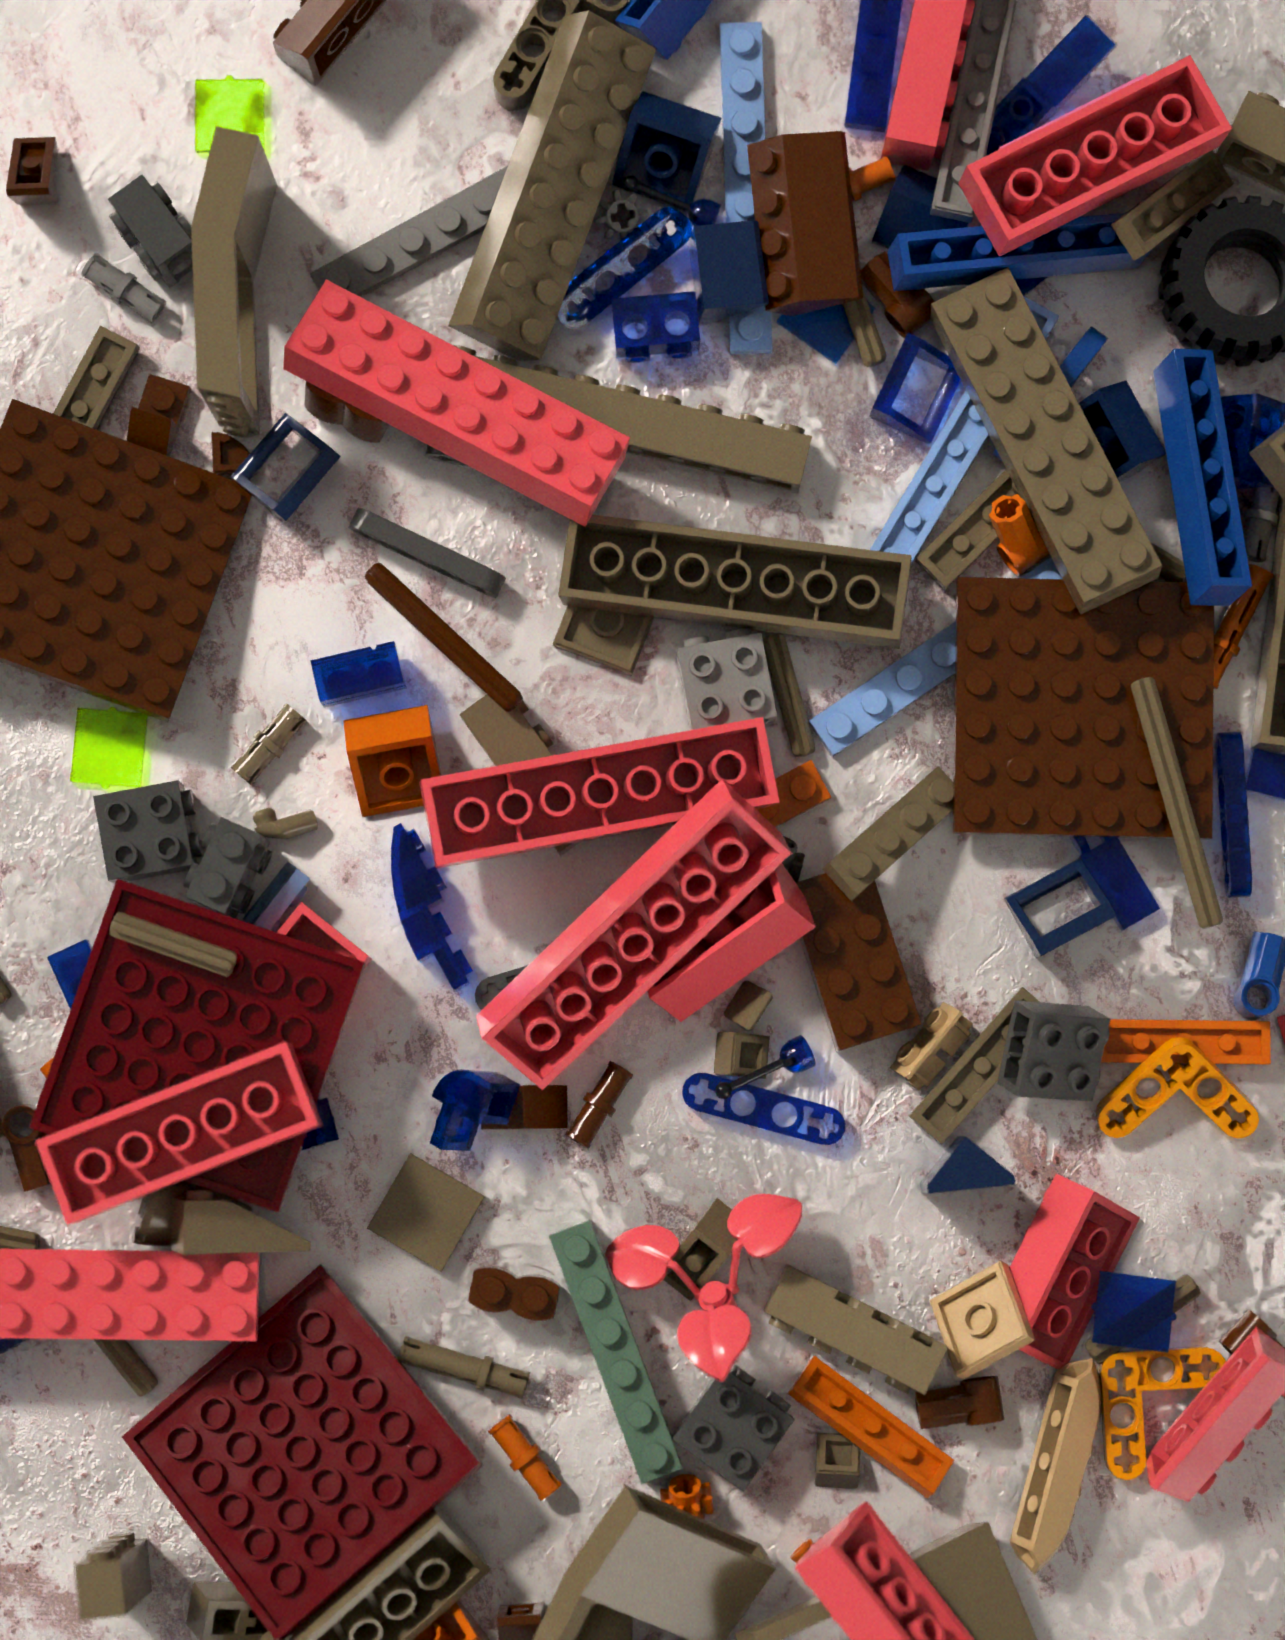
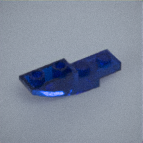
M1085 15L1027 77H1023L998 103L995 108L986 156L997 151L999 147L1045 124L1091 77L1090 74L1118 46L1089 15Z
M402 823L393 827L391 874L394 897L403 929L417 960L421 963L435 955L450 985L457 992L471 984L466 975L473 970L461 949L455 952L451 949L446 937L453 933L442 913L439 911L433 915L430 910L445 901L440 892L447 887L435 866L427 869L419 854L425 852L426 849L416 830L412 829L407 832Z

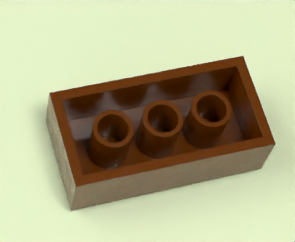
M826 873L796 882L807 899L816 926L801 937L800 942L836 1052L921 1025V1020L876 882L873 881L852 901Z

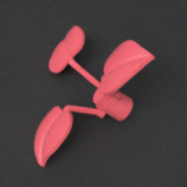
M757 1194L743 1199L733 1208L729 1215L727 1226L729 1233L738 1240L732 1247L728 1284L711 1281L705 1284L702 1289L699 1288L683 1268L672 1260L679 1252L680 1243L673 1232L661 1226L644 1225L622 1233L607 1247L605 1256L616 1280L630 1289L645 1290L656 1286L665 1278L667 1268L673 1270L693 1293L695 1299L699 1301L702 1309L686 1314L681 1320L677 1330L679 1345L686 1357L699 1370L716 1380L724 1382L731 1367L745 1350L751 1336L750 1320L738 1308L734 1295L739 1292L737 1279L740 1252L745 1247L750 1256L763 1258L779 1251L796 1231L802 1217L803 1206L801 1202L794 1198L773 1194Z

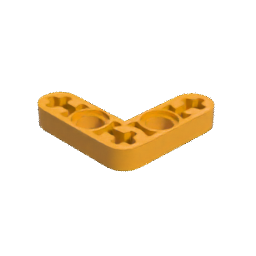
M1182 1037L1171 1038L1161 1045L1102 1098L1095 1111L1096 1119L1102 1132L1114 1138L1124 1137L1131 1133L1179 1089L1230 1137L1244 1138L1251 1135L1258 1126L1259 1117L1252 1101L1193 1042ZM1175 1052L1180 1055L1187 1053L1186 1057L1189 1062L1184 1066L1180 1063L1173 1065L1174 1062L1171 1055ZM1161 1065L1164 1072L1167 1070L1172 1079L1166 1081L1162 1072L1156 1067ZM1144 1078H1154L1159 1081L1160 1087L1155 1095L1142 1097L1136 1092L1137 1084ZM1207 1078L1217 1079L1220 1081L1221 1087L1216 1095L1207 1098L1197 1093V1088L1201 1081ZM1126 1094H1130L1133 1102L1139 1106L1137 1110L1134 1109L1132 1103L1128 1105L1125 1097ZM1227 1100L1237 1112L1242 1113L1244 1111L1246 1117L1244 1122L1232 1121L1227 1109L1223 1106ZM1112 1109L1117 1113L1123 1110L1122 1113L1125 1119L1120 1123L1115 1119L1109 1122L1108 1112Z
M1203 1346L1118 1351L1099 1364L1098 1375L1101 1385L1104 1460L1106 1467L1113 1475L1120 1479L1131 1480L1142 1474L1146 1466L1142 1391L1203 1388L1225 1363V1359L1220 1352ZM1206 1354L1209 1361L1216 1363V1370L1209 1371V1378L1204 1379L1203 1374L1198 1371H1185L1188 1381H1181L1183 1365L1179 1357L1180 1355H1186L1185 1363L1187 1364L1201 1363L1202 1355ZM1159 1357L1169 1358L1174 1366L1172 1377L1164 1382L1155 1380L1150 1371L1151 1364ZM1121 1359L1122 1365L1130 1368V1375H1125L1122 1379L1123 1390L1133 1389V1397L1117 1395L1109 1398L1108 1390L1118 1392L1116 1378L1108 1376V1369L1115 1367L1116 1360ZM1120 1403L1129 1404L1134 1412L1132 1423L1124 1428L1114 1426L1110 1418L1111 1410ZM1136 1433V1441L1127 1439V1450L1130 1454L1136 1455V1462L1129 1463V1470L1123 1471L1121 1465L1114 1463V1457L1120 1456L1122 1453L1121 1441L1115 1440L1112 1442L1111 1434L1127 1436Z

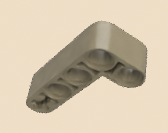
M536 0L495 70L493 82L495 98L498 104L510 111L520 110L526 107L535 94L563 18L557 22L546 20L543 15L547 11L558 9L565 15L590 10L616 25L618 23L615 19L630 0H622L616 6H606L600 0ZM531 44H537L544 48V52L538 57H528L523 53V50ZM518 68L522 71L520 73V76L518 74ZM519 76L520 88L513 87L510 92L506 91L505 84L512 86Z

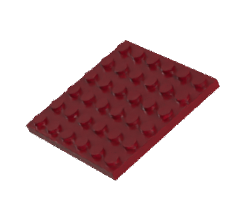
M117 879L29 1128L48 1135L54 1134L283 1042L292 1043L317 1106L366 963ZM117 912H122L228 949L237 954L235 968L231 975L226 977L112 937L110 935L112 920ZM307 1132L184 1181L279 1213Z
M319 1265L259 1317L257 1341H231L122 1436L123 1440L275 1640H284L483 1466L449 1421L322 1265Z

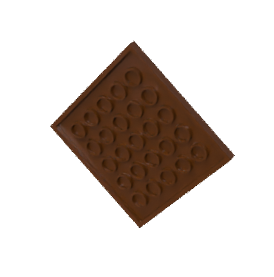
M12 399L0 428V662L156 719L169 722L252 495L234 480Z
M958 577L956 580L953 834L1174 839L1131 689V684L1134 681L1153 677L1161 699L1200 839H1212L1214 606L1190 605L1187 582H1149L1086 613L1080 614L1063 579Z

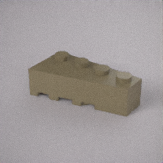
M787 1263L763 1309L766 1313L772 1315L768 1322L769 1324L789 1334H792L794 1328L810 1335L807 1341L808 1344L828 1354L835 1348L849 1355L846 1363L867 1374L874 1368L888 1375L885 1383L907 1394L911 1388L924 1395L926 1394L948 1349V1346Z

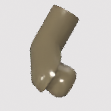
M272 808L262 809L253 815V821L257 826L254 830L265 838L289 839L318 829L317 819L312 810L278 820L276 819L275 810Z

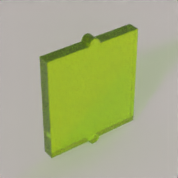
M227 75L225 79H195L196 153L210 152L216 126L259 135L265 151L264 79H234L231 75Z
M113 706L109 707L108 710L77 708L70 782L99 784L104 789H109L110 785L141 787L148 715L118 711Z

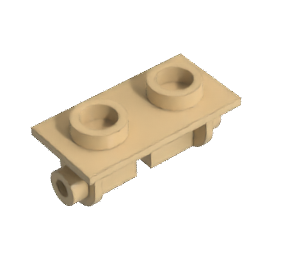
M943 1002L940 1007L935 1008L926 1016L922 1029L913 1040L908 1041L899 1049L896 1060L890 1068L906 1078V1081L918 1091L923 1085L928 1087L946 1065L936 1055L938 1050L941 1048L952 1057L971 1035L968 1030L973 1024L963 1016L960 1010Z

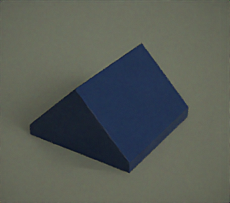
M903 164L890 191L871 242L889 249L899 233L968 227L969 223L930 215L937 178Z
M751 220L694 226L688 245L698 323L706 325L768 305L769 299L759 222Z
M957 1136L922 1180L920 1191L921 1193L931 1194L1015 1185V1175L969 1138Z

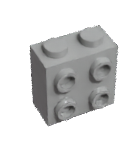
M750 628L737 629L725 633L726 639L709 642L708 636L694 637L684 640V647L677 648L676 655L691 730L763 717L764 724L776 721L777 712L761 633L751 634Z

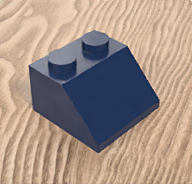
M642 91L630 113L611 185L623 189V179L631 175L636 177L640 184L687 204L694 203L722 118ZM634 191V192H633V193H636V194L645 196V197H647V198L656 200V199L651 198V197H649V196H647V195H644V194H642V193H640V192H637V191Z
M1127 380L1100 388L1079 402L1119 482L1138 473L1166 455L1162 444Z

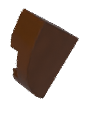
M211 432L213 473L220 476H231L248 457L250 452L242 443L228 434Z

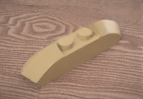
M1093 1358L1067 1363L1055 1372L1009 1541L1016 1556L1034 1575L1053 1558L1064 1542L1075 1514L1073 1513L1076 1502L1081 1495V1483L1087 1461L1092 1454L1093 1438L1095 1431L1098 1430L1101 1415V1385Z

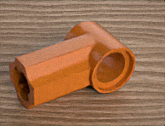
M1018 494L1014 496L1002 495L991 503L992 511L989 514V518L1001 542L996 546L1000 557L1016 576H1020L1049 555V552L1035 526L1026 501Z

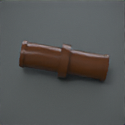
M609 1061L608 1067L592 1093L587 1092L583 1101L586 1103L565 1135L589 1149L591 1142L607 1116L612 1118L616 1109L613 1106L629 1080L632 1079L633 1074L620 1065Z

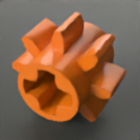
M681 1474L673 1477L669 1483V1489H660V1497L663 1502L702 1519H705V1514L714 1513L710 1483L701 1484L699 1478L693 1474Z

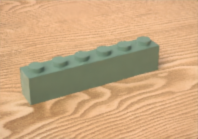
M591 1220L550 1234L549 1238L641 1484L683 1469Z

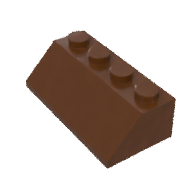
M301 0V9L291 20L286 18L282 21L274 33L273 38L275 40L272 43L277 57L316 86L387 0Z
M845 132L782 134L748 144L755 221L759 222L769 304L765 305V311L797 316L863 299Z

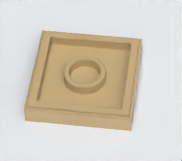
M1002 1261L993 1264L929 1300L944 1344L948 1346L947 1353L955 1376L964 1380L1035 1341L1009 1266Z

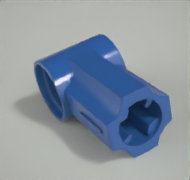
M1254 931L1252 934L1240 986L1234 994L1233 1002L1236 1011L1247 1019L1256 1020L1272 1013L1279 1004V987L1285 967V938L1282 936ZM1250 988H1257L1264 993L1266 1004L1262 1010L1255 1009L1248 1003L1247 993Z

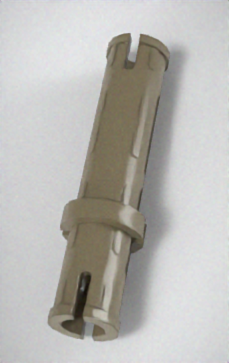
M409 1336L404 1337V1345L402 1344L398 1356L401 1363L475 1384V1389L485 1391V1388L523 1399L524 1390H526L530 1376L529 1371H522L493 1362L494 1358L489 1356L481 1359L425 1343Z

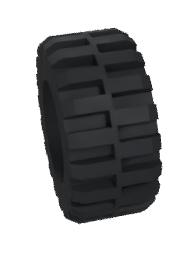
M1248 195L1246 200L1241 203L1238 202L1236 196L1223 198L1219 206L1210 203L1200 209L1195 218L1190 217L1182 226L1162 262L1159 272L1162 280L1158 285L1159 299L1165 300L1162 313L1166 322L1174 321L1177 327L1173 334L1180 342L1185 338L1189 339L1194 344L1191 349L1213 350L1214 360L1217 364L1225 365L1230 359L1235 360L1237 367L1250 366L1253 360L1258 359L1260 363L1272 360L1277 353L1285 352V213L1282 212L1285 205L1275 200L1269 206L1261 205L1262 199L1260 196ZM1226 248H1244L1254 251L1265 258L1273 267L1280 286V295L1274 307L1265 314L1243 316L1232 313L1220 306L1210 294L1204 276L1206 264L1214 253Z

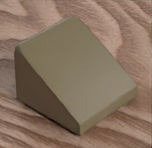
M744 981L724 1011V1016L746 1031H752L773 999V994L750 981Z
M718 1032L714 1073L717 1075L743 1077L766 1066L768 1063L770 1036Z
M817 1433L815 1486L857 1488L860 1479V1448L842 1434Z

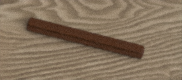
M375 563L365 573L364 577L371 587L507 712H511L520 704L523 699L520 691L382 563Z

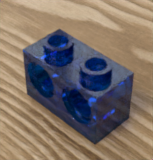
M696 291L611 299L616 358H625V362L639 363L650 360V355L667 354L669 359H682L692 356V351H700ZM672 319H681L687 323L689 328L682 335H673L666 330L665 326ZM630 323H640L646 328L647 332L639 339H631L624 334L623 330Z
M1258 393L1221 396L1236 488L1274 487L1249 453L1284 425L1285 403Z

